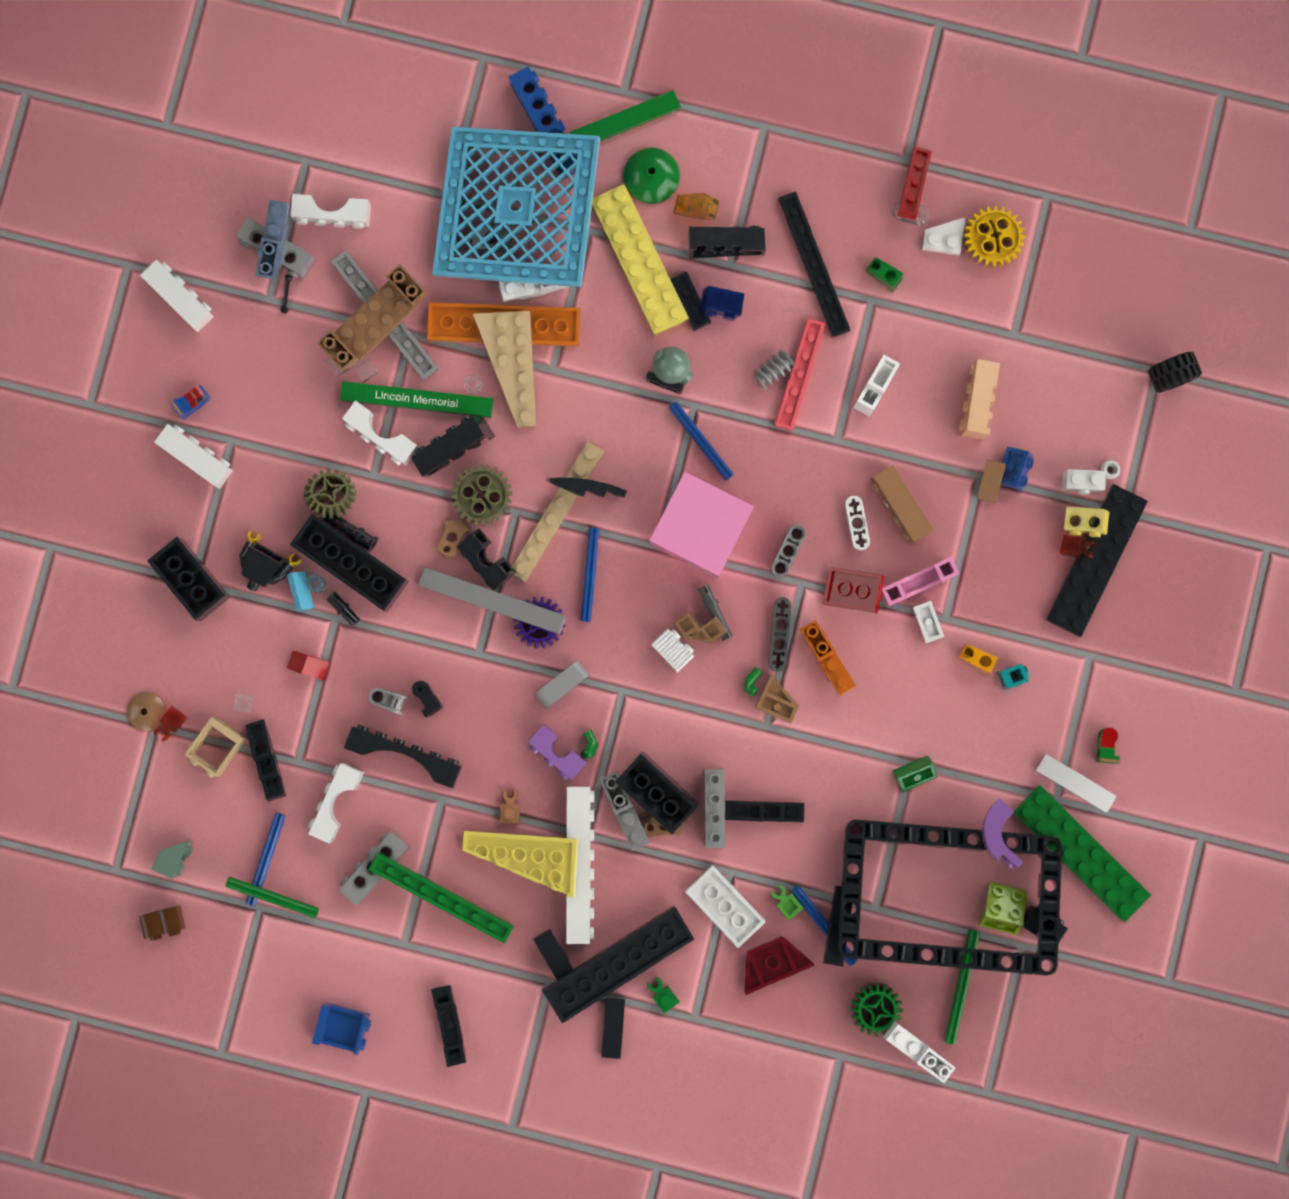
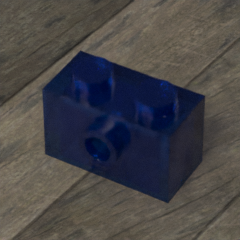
M707 286L703 289L700 312H705L706 316L716 317L719 315L723 316L725 320L734 321V319L742 314L745 293Z

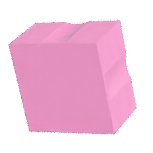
M684 472L649 540V545L672 557L684 560L693 568L718 579L754 506Z

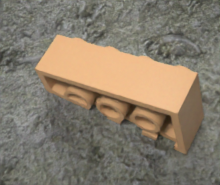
M977 359L974 364H971L969 375H972L971 382L967 383L965 392L968 394L967 401H964L962 412H965L964 419L960 420L958 429L961 431L960 436L983 441L990 435L991 428H987V426H989L992 420L993 412L989 411V409L993 407L995 402V393L992 391L997 387L1000 363Z

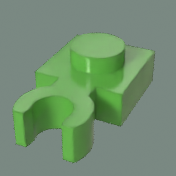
M779 884L781 893L779 895H776L773 891H770L775 899L780 900L776 905L785 917L790 920L804 908L792 893L786 896L785 888Z

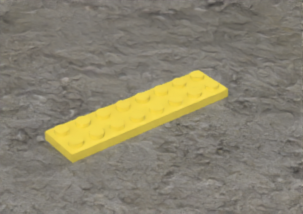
M625 184L593 198L592 206L654 336L688 321L687 313Z

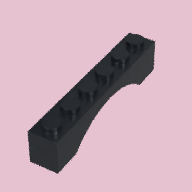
M360 724L357 727H351L344 749L360 755L382 750L405 754L420 763L431 775L434 782L452 789L455 788L462 766L458 765V760L449 757L448 760L440 758L441 754L430 751L428 754L423 752V748L412 744V747L404 745L405 741L394 737V740L386 738L387 734L376 731L375 734L368 731V727Z

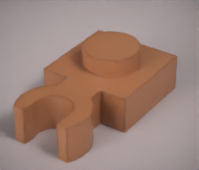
M504 790L503 797L506 803L500 804V823H520V804H515L518 791L514 790V796L510 798L507 796V790Z

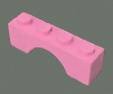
M949 557L884 587L881 597L886 607H889L959 575V571L952 557Z

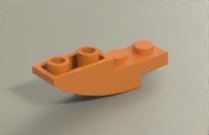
M814 620L800 628L799 630L838 695L842 696L854 689L856 684L837 656L835 649L818 622Z

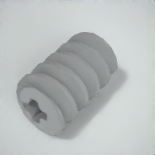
M779 350L778 355H772L773 361L767 359V365L764 363L760 364L761 370L758 368L754 369L755 374L753 375L765 391L767 390L766 383L773 386L772 379L779 381L778 374L785 377L784 370L791 372L790 365L795 367L790 356L783 350Z

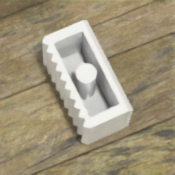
M667 628L651 645L678 672L694 657L692 654L694 650L687 643L683 645L679 641L681 636L674 629L670 631Z

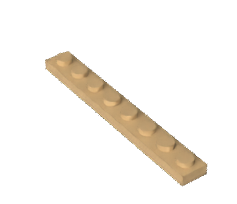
M587 442L566 477L588 479L604 451ZM559 488L513 564L512 568L516 571L514 576L524 582L527 581L578 495Z

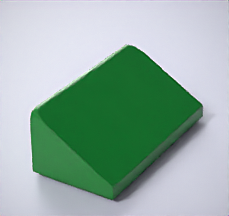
M929 756L893 770L902 792L937 778L933 762Z

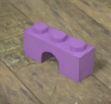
M543 724L528 741L531 744L529 748L537 755L540 752L545 757L544 761L550 767L555 765L560 770L558 774L565 780L568 778L572 780L586 765L587 761L574 750L566 757L555 755L553 743L558 736Z

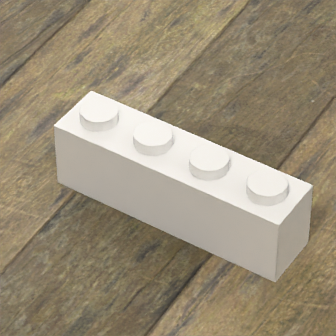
M156 259L140 276L193 329L199 332L214 317L210 313L212 309L204 301L200 303L196 299L198 295L191 288L187 290L183 286L185 282L178 275L174 277L170 273L172 269L165 262L161 264Z
M167 424L154 443L220 489L233 472L229 468L230 463L223 458H220V460L214 457L215 452L208 447L201 448L198 445L200 442L191 435L187 438L183 435L185 431L176 424L174 427Z

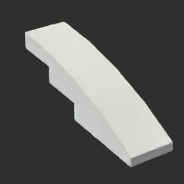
M1047 754L1036 770L1105 813L1109 811L1117 797Z

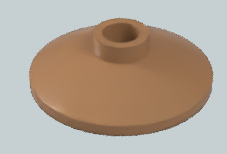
M153 693L136 695L130 701L127 708V716L130 723L142 731L156 729L162 724L166 715L164 702ZM143 708L147 709L146 715L142 714Z

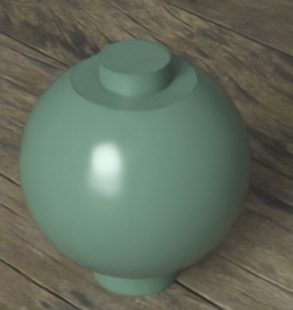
M666 347L656 351L654 354L653 372L659 380L667 384L680 382L686 384L693 376V372L690 371L691 363L688 355L682 349Z

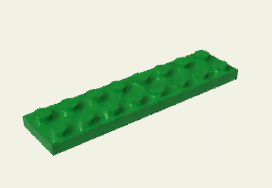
M1038 785L1013 810V814L1033 834L1055 836L1062 842V862L1122 922L1125 923L1150 898L1151 894L1041 785ZM1047 842L1046 847L1054 852L1055 844Z

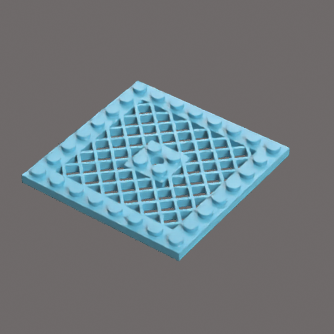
M452 127L432 275L582 288L600 137L593 135ZM481 149H482V150H490V151L487 152L486 154H484V153L481 151ZM479 151L483 157L474 163L471 157ZM499 151L508 152L503 156ZM497 152L501 158L492 164L489 158ZM518 152L527 153L521 157ZM536 153H543L544 155L539 158ZM516 154L519 160L510 165L507 160ZM554 154H559L563 156L560 159H558ZM534 155L537 161L529 167L525 161ZM552 156L556 162L547 168L544 162ZM570 157L574 164L566 169L562 163ZM469 160L472 166L467 169V163ZM487 161L490 167L482 173L478 167ZM505 162L509 168L500 174L497 168ZM523 163L527 169L518 175L515 169ZM542 165L545 171L537 177L533 171ZM560 166L564 172L556 178L551 172ZM576 169L574 179L570 173ZM477 170L480 175L471 181L468 176ZM495 171L498 177L490 183L486 177ZM513 172L517 178L508 184L504 178ZM531 173L535 179L526 185L523 179ZM550 175L553 181L545 187L541 181ZM568 176L572 182L564 188L560 181ZM465 179H467L470 184L464 188ZM484 179L488 185L479 191L476 185ZM503 181L506 186H499V191L497 192L494 187ZM519 182H521L524 187H515V186H516ZM538 183L543 188L539 193H537L538 190L536 188H533ZM558 185L561 191L553 197L549 191ZM474 188L478 194L469 200L465 194ZM573 188V196L571 197L568 191ZM492 189L496 195L487 201L484 195ZM547 193L551 199L542 205L539 199ZM566 194L570 200L561 206L558 200ZM464 197L467 203L462 206V201ZM482 198L485 204L477 210L473 204ZM495 202H497L496 211L492 207ZM515 202L521 203V207L517 211L511 209ZM537 202L541 208L535 212ZM555 203L559 209L551 215L547 209ZM571 206V212L569 216L566 213V210ZM472 207L475 213L466 218L463 213ZM490 208L493 214L485 220L481 214ZM545 212L549 218L540 224L536 218ZM563 213L568 219L559 225L555 219ZM460 216H462L463 219L465 220V221H464L463 223H461V224H460ZM479 216L483 222L474 228L471 222ZM493 220H495L494 223L496 225H499L494 230L489 225ZM535 221L538 227L530 233L526 227H533ZM553 221L557 228L548 234L544 228ZM469 225L473 231L464 237L460 231ZM569 225L567 235L563 229ZM487 226L491 232L482 238L478 232ZM508 226H518V227H516L513 231H511ZM506 228L509 234L501 240L497 234ZM524 229L528 235L519 241L515 235ZM542 230L546 237L538 243L534 236ZM561 231L565 238L556 244L552 238ZM458 234H459V235L461 236L462 240L457 243ZM476 234L481 241L472 247L468 241ZM495 236L499 242L490 248L487 242ZM514 238L517 244L509 250L505 244ZM532 239L536 245L527 251L523 245ZM550 240L554 247L546 253L542 246ZM467 244L470 250L462 256L458 250ZM484 244L489 251L480 257L476 251ZM566 244V251L564 253L561 247ZM503 246L507 252L498 258L495 252ZM522 248L525 254L517 260L513 254ZM540 249L544 255L535 261L531 255ZM559 250L563 256L554 263L550 256ZM472 254H475L478 259H473L469 257ZM491 255H493L496 260H486V259L489 258ZM511 256L515 262L505 260ZM530 258L533 263H525L524 261ZM548 259L552 264H542V263H543L545 260Z

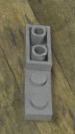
M616 771L599 780L632 851L649 844L650 841L629 795L615 783L619 778V774Z

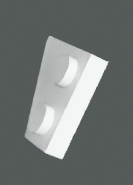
M966 218L926 229L922 250L959 256Z

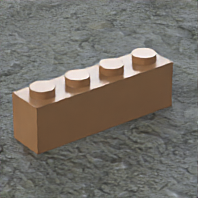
M893 465L871 479L872 488L882 496V504L892 512L891 518L896 525H900L903 530L901 534L907 542L910 541L912 544L933 531V528Z

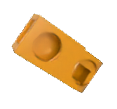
M969 644L964 645L958 657L987 674L992 672L998 660V657Z

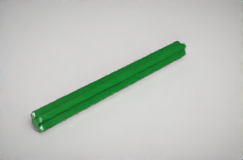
M969 930L965 948H977L979 931ZM964 953L962 962L969 964L971 956L968 953ZM960 968L944 1039L947 1044L954 1045L956 1043L972 969Z

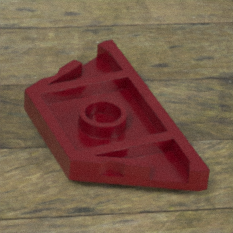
M783 936L746 951L745 995L813 967L814 963Z

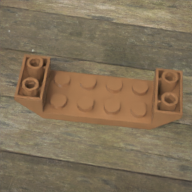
M401 264L386 276L388 281L335 332L332 330L327 332L317 342L342 371L362 361L418 307L426 294V291Z

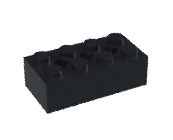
M175 537L147 560L196 621H202L230 598L184 539L180 537ZM176 561H179V562H180L178 568L174 567V566H176V564H175ZM188 575H189V576H192V579H191V582H190V583H189V582H186V581L188 580V579H187V576H188ZM200 590L204 591L203 597H198L200 595Z

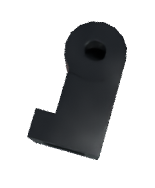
M417 681L413 684V694L419 697L425 706V709L422 710L425 718H429L444 708L428 683Z

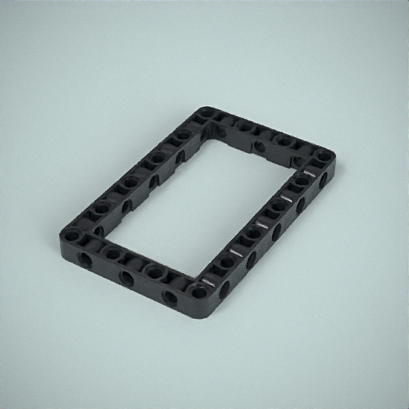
M852 820L845 829L838 952L842 957L851 959L1041 976L1052 975L1058 967L1062 842L1055 836L1002 832L1003 842L1014 854H1035L1041 858L1037 893L1039 912L1036 916V937L1038 939L1037 953L1035 954L859 939L866 841H880L881 843L899 845L917 844L923 847L934 848L954 847L959 848V850L981 852L987 850L983 843L982 830ZM857 825L861 830L860 834L853 835L850 832V827ZM892 828L897 829L899 837L895 839L890 837L889 830ZM929 832L937 833L938 840L936 842L929 840ZM969 835H974L977 838L976 845L969 844L967 840ZM1008 838L1016 841L1015 848L1008 847ZM1047 842L1055 844L1054 852L1047 849ZM855 864L858 867V872L850 874L847 869L848 865ZM1046 881L1053 883L1054 889L1052 891L1046 890ZM847 903L855 905L856 910L853 914L846 912L845 905ZM1045 920L1052 923L1050 931H1046L1043 927ZM845 942H849L853 946V951L849 954L845 953L842 949ZM884 946L891 947L892 955L890 957H885L882 954ZM924 949L929 950L932 954L931 959L928 961L922 958L921 954ZM963 953H968L971 956L969 964L962 962L961 957ZM1004 956L1011 960L1008 968L1001 964ZM1044 960L1050 963L1051 967L1048 971H1044L1041 967Z

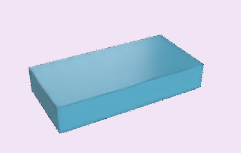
M305 571L287 574L296 611L313 609L314 604Z

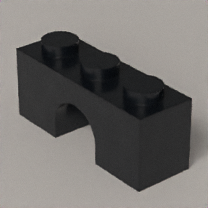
M479 528L471 532L456 547L460 550L461 555L471 563L473 569L481 575L486 585L495 590L512 577L516 571L505 558L495 563L487 559L486 549L491 544V541Z

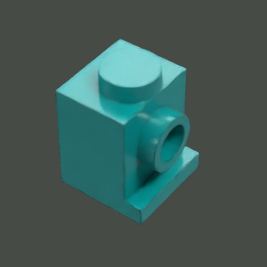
M1022 663L997 672L1003 690L1029 682V671L1026 666L1023 667ZM1013 672L1017 676L1015 680L1011 679L1010 676Z

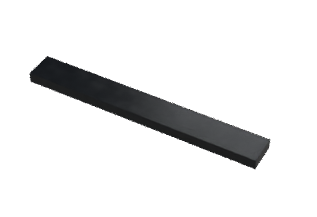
M797 192L779 197L778 201L832 338L850 332L851 329Z

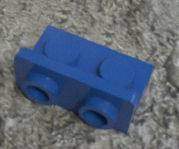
M1007 446L1002 463L1006 464L1001 485L1015 488L1017 491L1022 492L1023 487L1027 485V474L1029 469L1033 467L1034 458L1029 451Z

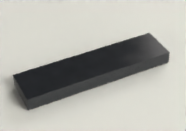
M836 885L834 887L823 963L843 967L844 957L839 954L837 949L841 886ZM852 903L845 905V910L849 914L852 912ZM847 942L842 946L844 952L846 951Z

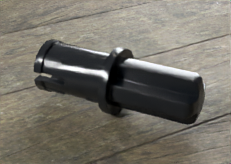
M336 592L329 595L327 601L337 610V614H341L351 626L356 625L360 618L351 610L350 604L345 603Z

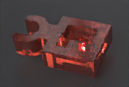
M1064 535L1059 553L1080 558L1081 553H1084L1087 557H1094L1093 552H1088L1087 550L1090 547L1096 548L1097 545L1092 541L1084 543L1082 537Z
M171 706L160 719V722L164 725L155 729L154 735H158L160 731H163L164 737L161 740L167 741L170 737V731L176 733L188 717L174 706Z

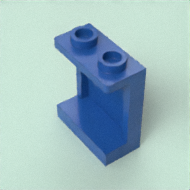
M325 1002L321 1006L312 1044L320 1045L322 1043L354 1052L353 1054L358 1055L360 1050L363 1051L365 1048L366 1039L363 1038L365 1031L368 1032L371 1026L370 1014Z

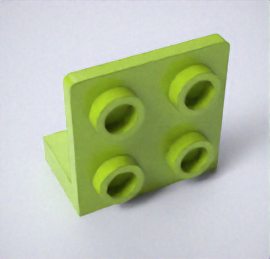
M990 882L988 884L986 908L980 918L979 926L1017 935L1024 925L1027 892Z

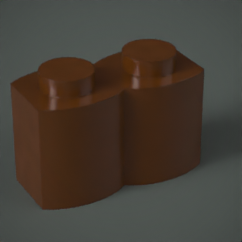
M180 905L139 916L144 939L150 938V941L161 939L162 934L169 933V936L181 934L180 930L185 928Z

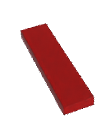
M914 146L897 216L916 220L931 159V150Z

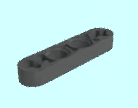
M785 597L778 598L773 606L769 667L775 672L784 670L787 664L791 602ZM781 601L788 605V608H785L783 615L787 614V618L783 616L776 617V613L780 614L781 609L777 607V604H780ZM778 620L786 622V628L782 631L778 630L775 626ZM776 639L784 641L785 646L783 649L778 650L774 647ZM773 651L777 653L784 652V656L780 655L779 660L783 662V665L779 666V669H776V666L772 664V661H776L777 655H773Z

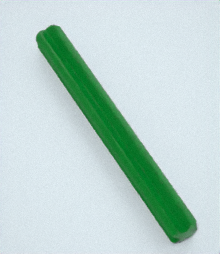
M228 877L225 884L227 888L312 918H316L319 912L317 907L233 877Z

